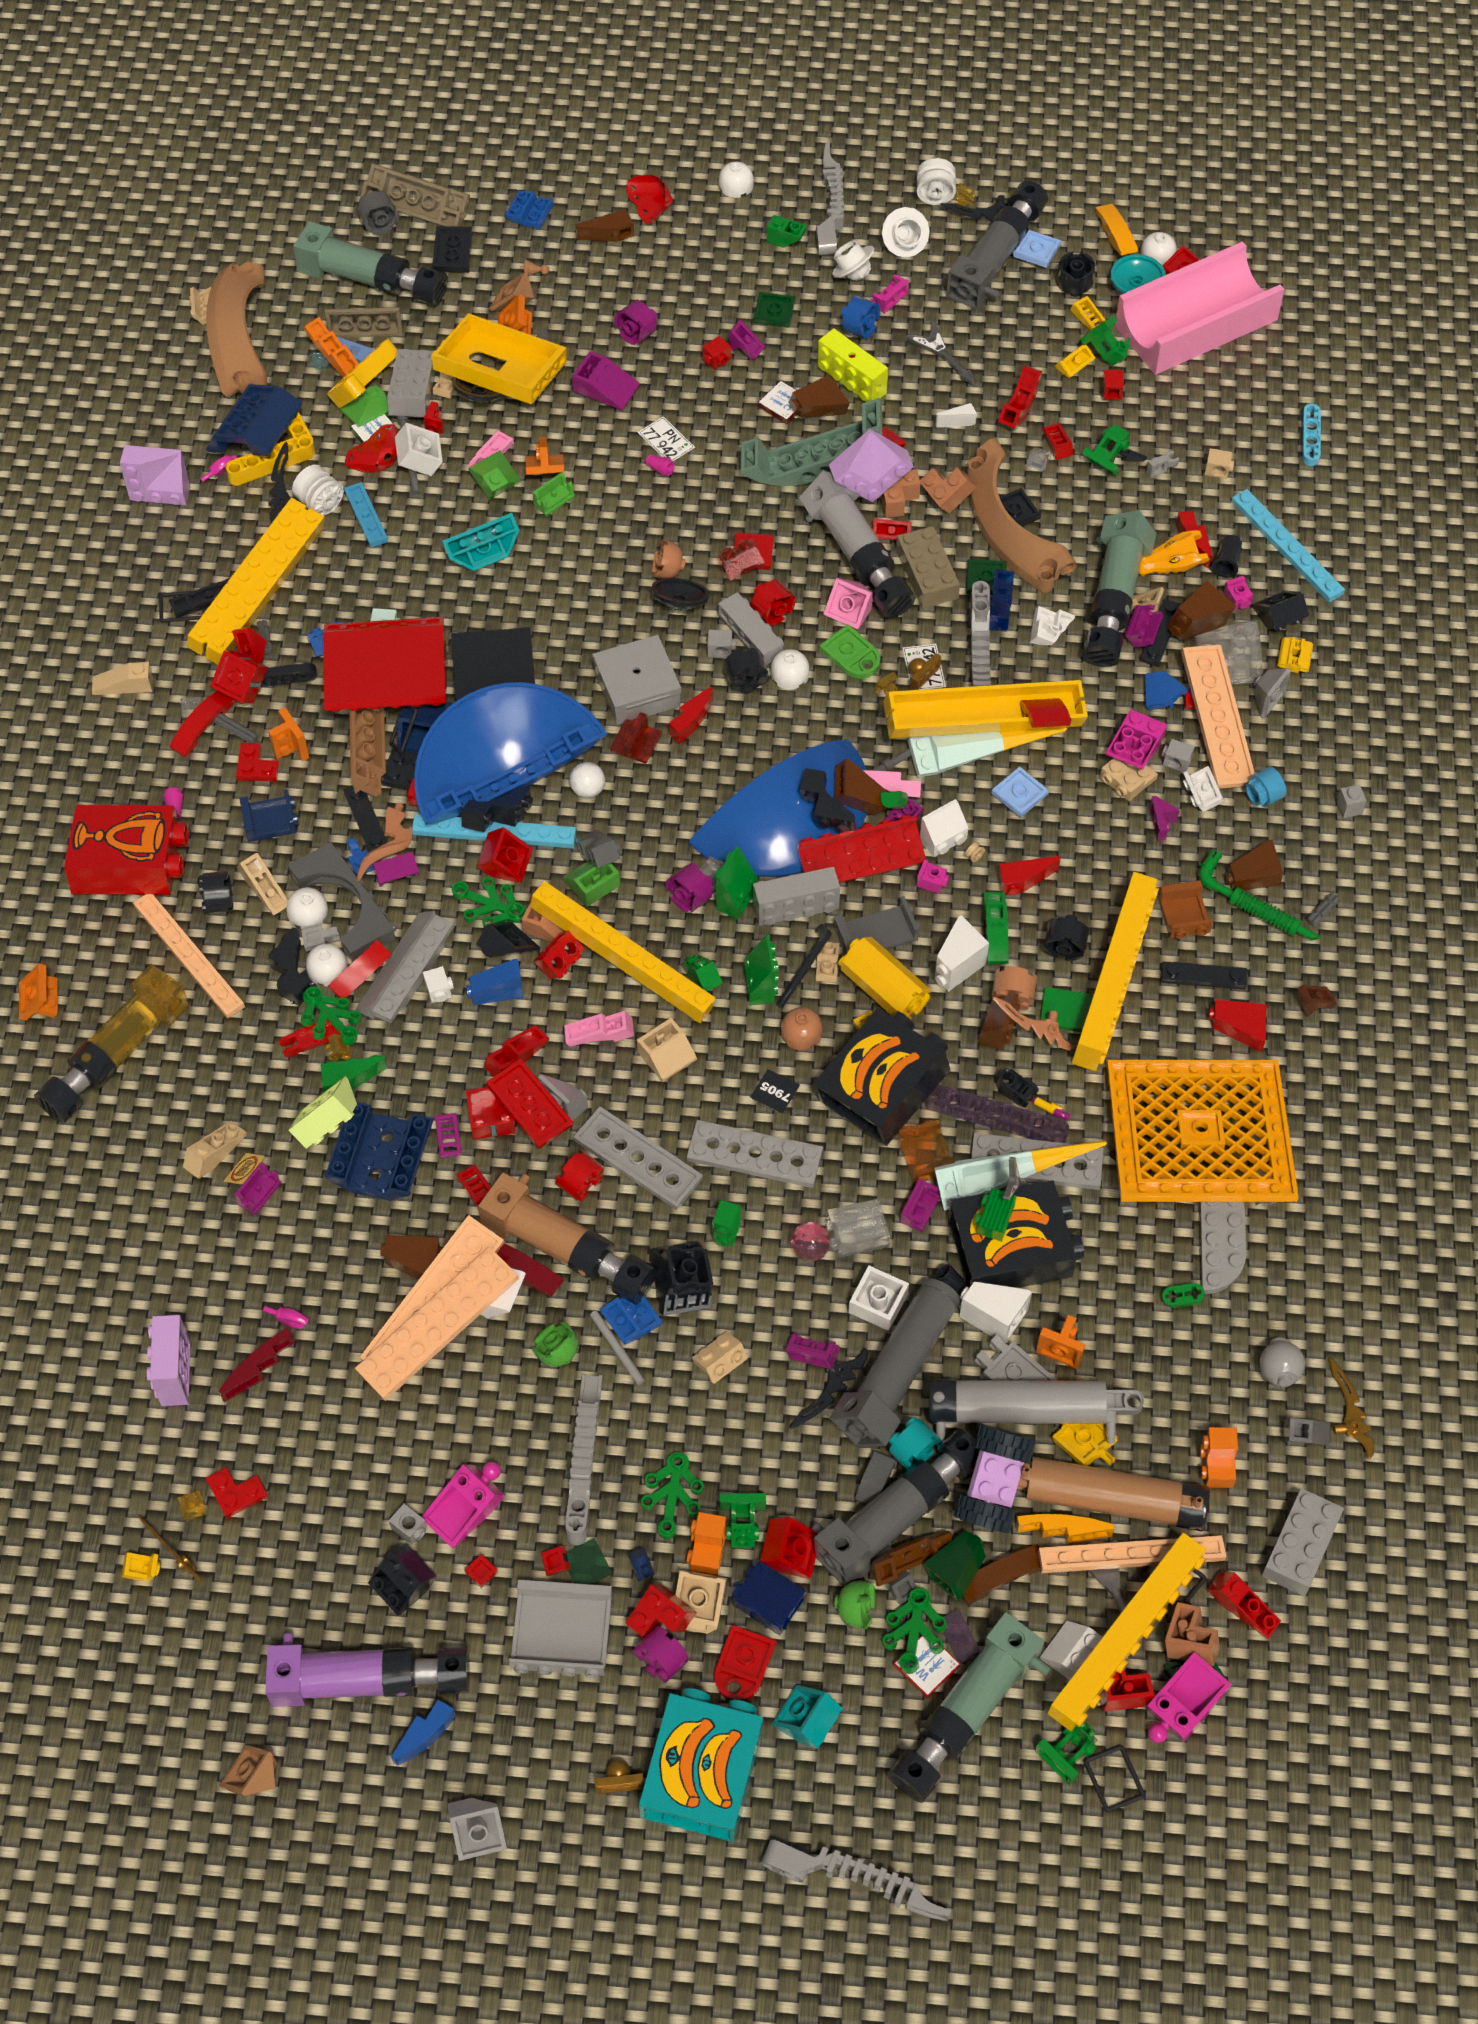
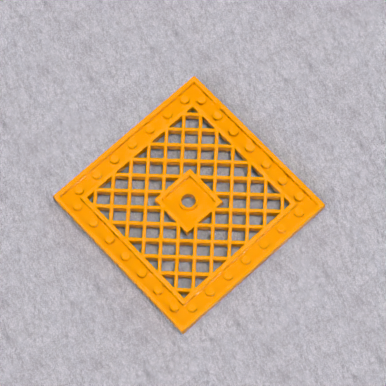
M1107 1060L1121 1202L1298 1201L1299 1196L1278 1060ZM1183 1083L1189 1087L1187 1091L1180 1087ZM1142 1084L1146 1089L1142 1091L1137 1086ZM1164 1084L1168 1089L1163 1091L1158 1086ZM1206 1084L1209 1087H1211V1089L1209 1091H1206L1201 1086ZM1228 1084L1232 1089L1228 1091L1223 1086ZM1249 1084L1254 1089L1252 1091H1249L1244 1086ZM1153 1092L1159 1097L1154 1100L1149 1094ZM1173 1092L1180 1096L1177 1100L1170 1096ZM1194 1092H1196V1093H1198L1199 1095H1201L1202 1097L1199 1098V1099H1196L1195 1097L1192 1096V1094H1193ZM1216 1092L1223 1096L1220 1100L1213 1096ZM1239 1092L1245 1097L1243 1099H1239L1235 1096V1094ZM1142 1100L1149 1104L1146 1108L1139 1104ZM1165 1100L1170 1106L1166 1108L1160 1103ZM1185 1100L1192 1104L1189 1108L1182 1104ZM1208 1100L1213 1106L1209 1108L1203 1103ZM1229 1100L1230 1102L1235 1104V1106L1230 1108L1225 1103ZM1251 1100L1256 1106L1252 1108L1246 1103ZM1156 1109L1160 1114L1155 1116L1151 1111ZM1177 1109V1115H1175L1172 1111ZM1242 1109L1247 1114L1243 1117L1237 1111ZM1145 1117L1151 1122L1146 1125L1140 1120ZM1167 1117L1172 1123L1168 1125L1162 1120ZM1232 1117L1237 1123L1233 1125L1227 1120ZM1252 1117L1259 1121L1256 1125L1249 1121ZM1155 1126L1162 1129L1159 1134L1153 1130ZM1244 1126L1249 1131L1245 1134L1239 1128ZM1197 1127H1202V1128H1204L1206 1131H1205V1132H1199V1131H1197L1195 1128H1197ZM1147 1134L1153 1139L1148 1142L1142 1137ZM1169 1134L1174 1140L1169 1142L1164 1137ZM1234 1134L1239 1140L1235 1142L1229 1137ZM1255 1134L1258 1137H1260L1261 1140L1257 1142L1251 1137ZM1157 1143L1164 1146L1161 1151L1155 1147ZM1246 1143L1252 1148L1247 1151L1242 1145ZM1138 1144L1141 1145L1143 1148L1139 1150ZM1225 1144L1230 1147L1227 1151L1224 1150ZM1149 1151L1154 1157L1149 1159L1144 1154ZM1169 1151L1176 1155L1173 1160L1166 1155ZM1191 1151L1198 1155L1195 1160L1188 1155ZM1214 1151L1220 1157L1215 1159L1210 1154ZM1236 1151L1242 1157L1237 1159L1232 1154ZM1258 1151L1264 1157L1259 1159L1253 1154ZM1161 1160L1167 1165L1161 1168L1156 1163ZM1183 1160L1188 1166L1183 1168L1178 1163ZM1205 1160L1210 1166L1205 1168L1200 1163ZM1227 1160L1232 1166L1227 1168L1222 1162ZM1248 1160L1251 1163H1253L1254 1166L1249 1168L1247 1165L1244 1164V1162ZM1268 1160L1270 1161V1166L1266 1164ZM1140 1161H1141L1143 1164H1145V1165H1144L1143 1167H1141V1168H1140ZM1152 1169L1157 1174L1152 1177L1146 1171ZM1173 1169L1179 1174L1174 1177L1168 1171ZM1195 1169L1201 1174L1196 1177L1190 1171ZM1217 1169L1223 1174L1218 1177L1212 1171ZM1239 1169L1245 1174L1240 1177L1234 1171ZM1261 1169L1267 1174L1262 1177L1256 1171Z

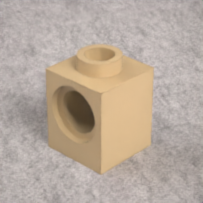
M1210 448L1205 475L1227 479L1228 472H1233L1235 462L1231 460L1232 452Z

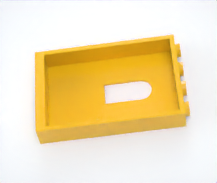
M468 313L464 319L460 320L458 326L450 332V335L442 341L437 350L433 351L431 361L433 363V370L533 404L566 364L567 347ZM480 352L507 362L498 371L475 363L469 357L473 353Z

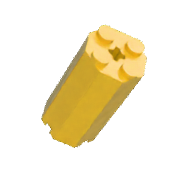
M864 937L861 940L856 938L849 946L850 950L838 962L841 966V971L890 1015L895 1011H900L912 1019L910 1017L912 1013L916 1015L920 1013L930 999L928 993H931V989L872 937Z

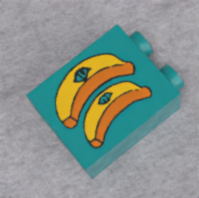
M685 1688L681 1696L670 1693L639 1803L640 1818L735 1842L763 1733V1717L756 1715L757 1708L748 1702L730 1700L728 1708L710 1704V1695L697 1689Z

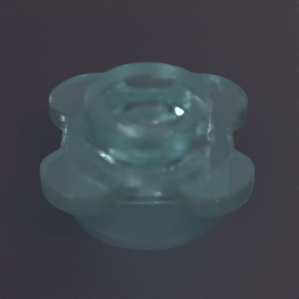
M315 352L311 354L312 362L310 364L313 368L317 370L327 368L329 362L322 353Z

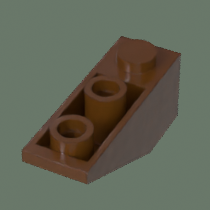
M626 209L575 224L577 240L618 242L634 237V223Z

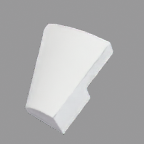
M1038 606L1034 613L1030 643L1037 645L1054 644L1070 622L1075 619V615L1060 609L1055 613Z

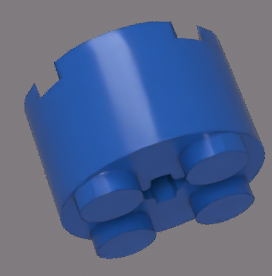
M853 295L847 307L844 306L841 311V317H843L842 330L861 338H869L877 327L874 325L876 319L879 320L880 318L879 304Z

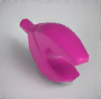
M227 455L218 459L211 465V471L200 479L204 482L213 475L217 477L225 473L226 464L231 460L237 459V456L233 455L230 457Z
M265 1306L263 1309L267 1313L276 1315L275 1317L279 1322L291 1328L301 1329L309 1321L307 1317L290 1308L280 1307L276 1310Z

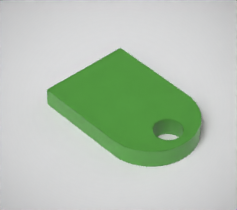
M848 624L819 645V650L853 678L864 679L871 677L880 667V654L878 650ZM870 664L872 668L866 669L863 665Z

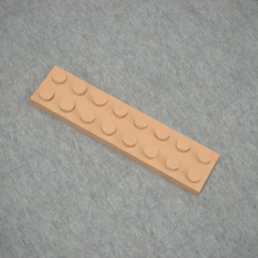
M1221 645L1182 648L1181 654L1216 783L1219 789L1246 786V783L1249 782V777L1255 774L1222 647Z
M468 1215L365 1349L360 1359L362 1361L365 1360L488 1247L497 1253L505 1241Z
M488 1247L355 1368L356 1371L386 1401L519 1280V1276Z

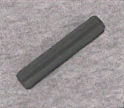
M222 713L213 720L214 723L248 743H255L258 739L255 732Z

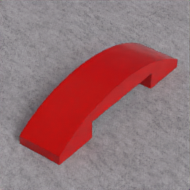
M220 691L207 697L183 722L175 734L170 748L186 758L198 744L197 738L220 713L225 714L236 700Z

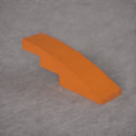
M320 317L303 327L312 342L343 378L359 364L346 344L342 345L334 332H329Z

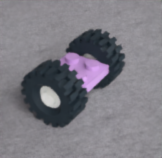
M980 1424L974 1447L980 1449L968 1494L960 1493L954 1517L987 1529L1010 1533L1016 1510L1012 1508L1023 1465L1024 1463H1030L1036 1440L1007 1430Z

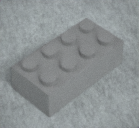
M397 350L387 396L389 415L425 416L436 370H433V363L431 361L433 351Z
M834 867L753 883V907L759 926L772 925L780 921H792L795 918L804 916L811 917L823 912L830 913L839 909L840 885Z
M1301 1488L1262 1577L1305 1597L1344 1508Z

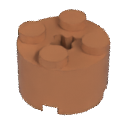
M1013 966L1004 967V971H1000V968L997 969L992 998L994 996L1001 997L1018 994L1017 1003L1021 1004L1020 1010H1028L1029 1005L1034 1002L1037 983L1036 974L1033 973V976L1028 974L1027 969Z

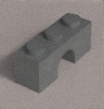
M598 830L575 838L581 858L586 861L591 860L592 865L597 868L621 859L619 855L621 849L618 842Z

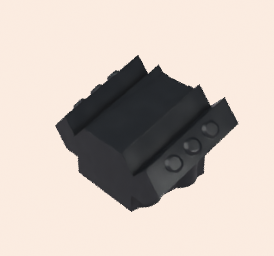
M698 1241L650 1249L649 1262L657 1269L654 1281L656 1299L660 1302V1314L666 1316L711 1308V1287L714 1283L707 1249H703Z

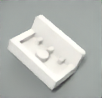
M1209 766L1191 775L1188 771L1183 772L1186 778L1183 780L1184 785L1188 791L1191 790L1193 795L1190 798L1195 807L1199 806L1202 812L1225 802Z

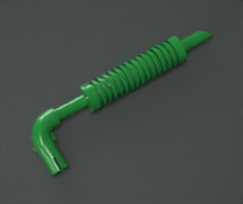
M1211 849L1203 864L1200 863L1199 879L1202 884L1211 891L1214 889L1229 897V903L1233 906L1240 907L1241 910L1244 909L1245 912L1247 911L1251 915L1255 914L1256 918L1258 917L1262 921L1266 920V923L1273 924L1274 927L1277 926L1278 929L1284 930L1285 933L1288 932L1293 937L1298 933L1310 940L1322 938V936L1301 926V919H1295V916L1291 917V914L1284 913V910L1280 911V908L1273 907L1268 902L1265 903L1266 901H1262L1261 898L1258 899L1257 896L1255 897L1251 893L1247 894V891L1239 887L1234 891L1217 882V879L1212 877L1215 872L1213 869L1222 858V854L1219 851L1215 855L1216 850Z

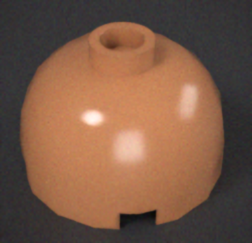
M662 539L658 544L661 547L660 551H655L652 563V572L654 574L652 576L659 579L673 578L678 574L679 570L684 569L685 559H683V553L676 543Z
M800 1007L789 1011L784 1016L781 1023V1037L790 1048L806 1051L811 1049V1046L817 1045L822 1038V1021L813 1010Z

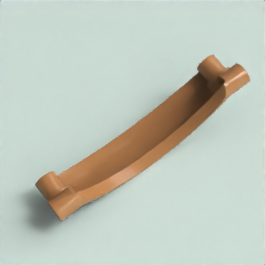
M245 262L241 266L232 263L221 270L212 284L208 297L206 311L208 343L220 390L226 397H231L239 391L243 393L249 384L267 385V374L253 348L245 317V305L250 291L253 288H262L265 285L264 267L258 263Z
M989 439L977 449L976 457L968 461L967 475L977 486L969 495L975 520L985 540L1002 561H1007L1006 565L1042 593H1048L1053 589L1054 580L1059 578V571L1064 575L1069 574L1076 569L1077 563L1065 546L1030 533L1021 527L1005 510L997 490V474L1007 454L997 439Z

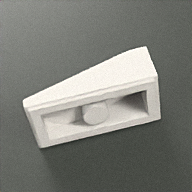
M969 403L938 412L936 414L935 426L938 428L975 425L976 411L973 405Z

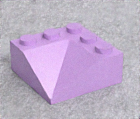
M872 429L865 432L829 464L835 482L858 493L871 502H874L914 467L906 449Z
M124 445L120 466L130 500L186 505L191 487L182 450Z
M153 1316L152 1325L148 1327L149 1338H152L151 1346H148L147 1350L148 1359L151 1360V1367H147V1380L151 1381V1389L154 1390L155 1398L159 1399L161 1406L189 1405L191 1341L181 1316Z

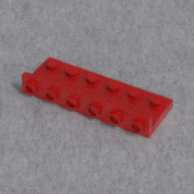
M905 815L897 821L891 822V819L879 822L880 825L876 826L866 824L860 826V829L855 831H840V834L836 835L826 833L821 835L819 839L814 840L812 837L802 839L796 848L802 871L806 873L834 867L840 884L922 865L926 857L916 824L918 821L917 816Z

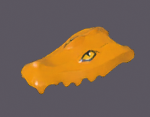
M1195 530L1179 533L1153 549L1152 555L1142 557L1139 574L1144 577L1146 574L1155 572L1158 574L1185 572L1199 564L1208 562V554H1199L1195 540L1202 537L1201 531Z

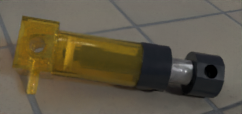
M150 964L131 983L134 994L67 1059V1063L72 1070L63 1079L55 1076L51 1077L34 1094L38 1105L53 1119L60 1123H65L82 1105L78 1095L88 1085L99 1089L162 1022L170 1027L189 1008L183 985L153 964Z

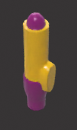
M1039 1097L1032 1098L1034 1105L1066 1121L1070 1119L1071 1115L1066 1113L1060 1105L1054 1102L1050 1104Z

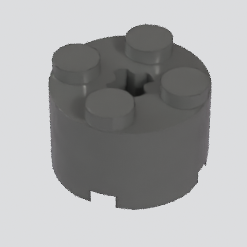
M377 191L360 197L358 215L366 229L376 235H382L391 231L395 222L396 224L398 222L399 214L386 192Z

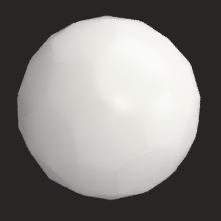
M591 762L578 764L570 774L571 789L580 797L592 798L597 796L605 786L603 770L597 764Z

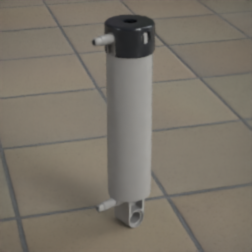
M929 1380V1422L936 1424V1434L941 1438V1443L944 1441L945 1424L1034 1423L1106 1424L1107 1442L1114 1444L1116 1437L1115 1424H1117L1116 1415H1136L1142 1411L1144 1405V1396L1139 1391L1106 1390V1381ZM1130 1398H1136L1140 1405L1131 1407L1127 1401Z

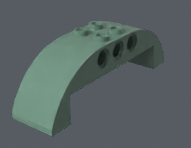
M877 398L862 403V421L768 450L759 437L741 442V473L757 482L775 486H797L812 483L822 471L831 472L829 464L869 429L882 435L881 399Z

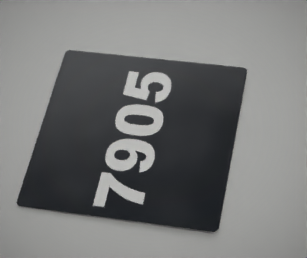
M768 1069L750 1098L783 1114L800 1084Z

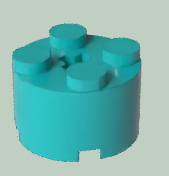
M915 1417L907 1422L906 1429L901 1434L897 1432L889 1440L891 1444L889 1453L906 1469H909L918 1460L927 1461L934 1453L932 1450L934 1444L938 1446L941 1443V1438L921 1419L917 1420Z

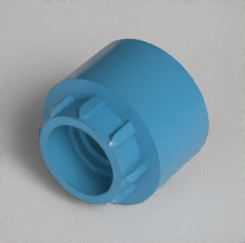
M1271 766L1251 775L1249 782L1246 783V793L1249 799L1258 806L1267 807L1284 798L1287 793L1282 776Z

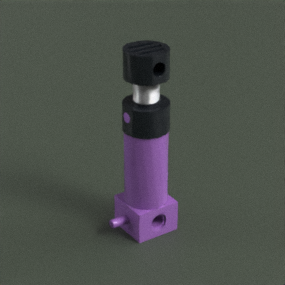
M291 1633L284 1634L283 1645L267 1647L265 1693L272 1707L305 1706L306 1698L414 1696L415 1686L419 1684H438L439 1694L469 1693L470 1658L468 1647L439 1648L438 1658L416 1659L414 1648L304 1652L301 1645H293V1635Z

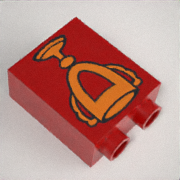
M76 805L64 864L71 894L170 895L173 878H182L183 855L182 853H177L178 847H187L189 833L187 822H178L174 805Z

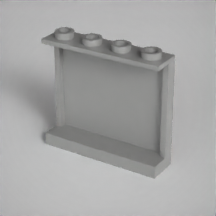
M518 1580L511 1659L509 1658L510 1669H514L517 1673L538 1671L542 1675H550L552 1672H557L568 1677L575 1676V1674H585L588 1678H598L599 1675L605 1676L613 1595L612 1586Z

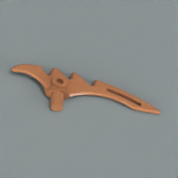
M995 996L993 997V1000L1001 1009L1028 1031L1032 1026L1039 1039H1042L1044 1034L1051 1045L1056 1039L1058 1046L1062 1049L1074 1050L1076 1048V1045L1067 1042L1062 1037L1059 1023L1056 1022L1058 1015L1056 1011H1050L1048 1019L1035 1020L1019 1013L1010 1003Z

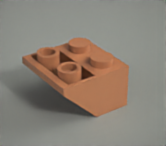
M530 902L522 918L523 933L551 942L558 933L564 932L563 929L532 909Z

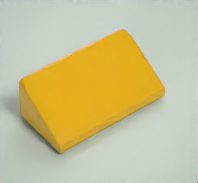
M1083 344L1057 363L1055 368L1070 378L1093 361L1095 356L1088 346Z

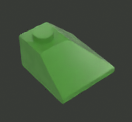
M377 385L368 387L356 399L340 408V411L357 427L389 412L385 392Z
M500 450L469 467V471L489 500L521 483L520 478Z

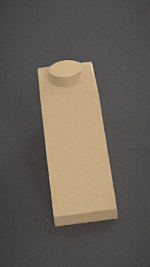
M149 662L127 663L93 676L92 695L152 692L153 675Z
M258 853L238 864L237 869L247 884L273 916L286 908L287 897Z

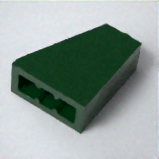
M965 1530L924 1563L929 1578L958 1602L964 1596L986 1558L983 1549L984 1543L981 1538L976 1534L973 1536Z

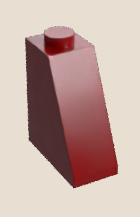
M1216 999L1214 1007L1209 1009V1020H1212V1028L1257 1051H1263L1266 1041L1267 1004Z

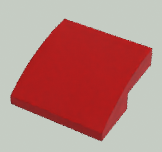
M1060 698L1021 700L1020 702L1024 716L1029 718L1032 728L1070 726L1072 719L1068 709Z

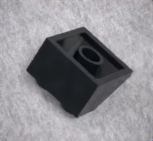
M1283 591L1252 604V608L1265 627L1274 629V631L1283 630L1286 628L1285 625L1290 623H1300L1303 621V618L1309 616L1304 594Z

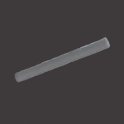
M597 1310L593 1311L590 1317L636 1384L641 1385L644 1383L645 1379Z

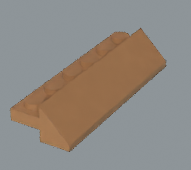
M361 708L357 711L349 709L351 780L354 791L357 793L361 790L377 797L381 794V776L386 773L384 708Z

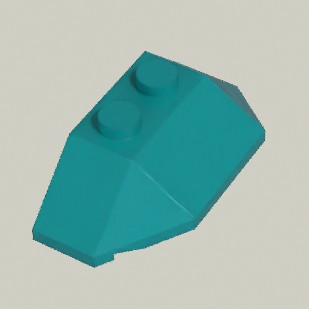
M510 513L441 542L449 560L471 571H475L509 557L520 530L513 513Z

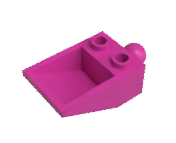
M488 1462L484 1465L481 1472L475 1465L463 1464L422 1515L425 1522L451 1548H455L494 1511L506 1496L490 1481L500 1476V1466L496 1462Z
M1195 1652L1147 1705V1711L1161 1722L1160 1724H1153L1148 1730L1149 1738L1155 1743H1162L1166 1740L1168 1729L1184 1743L1232 1685ZM1167 1701L1169 1707L1163 1709L1160 1707V1703ZM1185 1717L1188 1723L1186 1725L1179 1724V1718Z

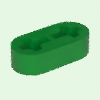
M1197 1283L1167 1287L1162 1294L1164 1304L1169 1308L1195 1306L1204 1301L1205 1291ZM1194 1289L1197 1290V1293H1201L1197 1296V1299H1193V1296H1185L1192 1294ZM1172 1292L1175 1294V1296H1183L1175 1298V1302H1171L1170 1299H1166L1167 1297H1170V1293Z

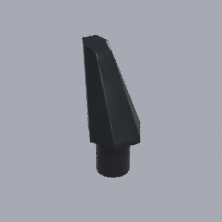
M1131 449L1121 450L1118 453L1122 461L1143 462L1147 459V456Z

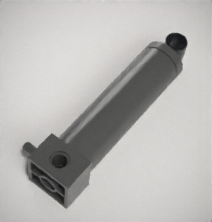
M950 1264L941 1266L936 1271L934 1279L928 1278L923 1281L857 1392L844 1393L831 1413L829 1419L857 1447L886 1446L901 1422L894 1412L960 1303V1297L957 1292L964 1286L965 1280Z

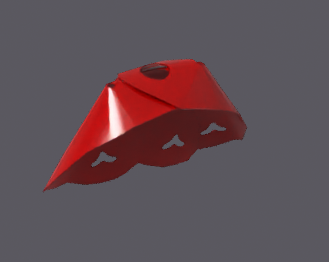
M641 175L627 181V195L637 205L639 216L647 224L654 222L673 202L666 183H663L657 176Z
M381 425L367 441L348 450L345 457V465L364 473H378L393 466L397 460L395 436L399 432L395 425ZM389 453L391 458L385 461V455Z

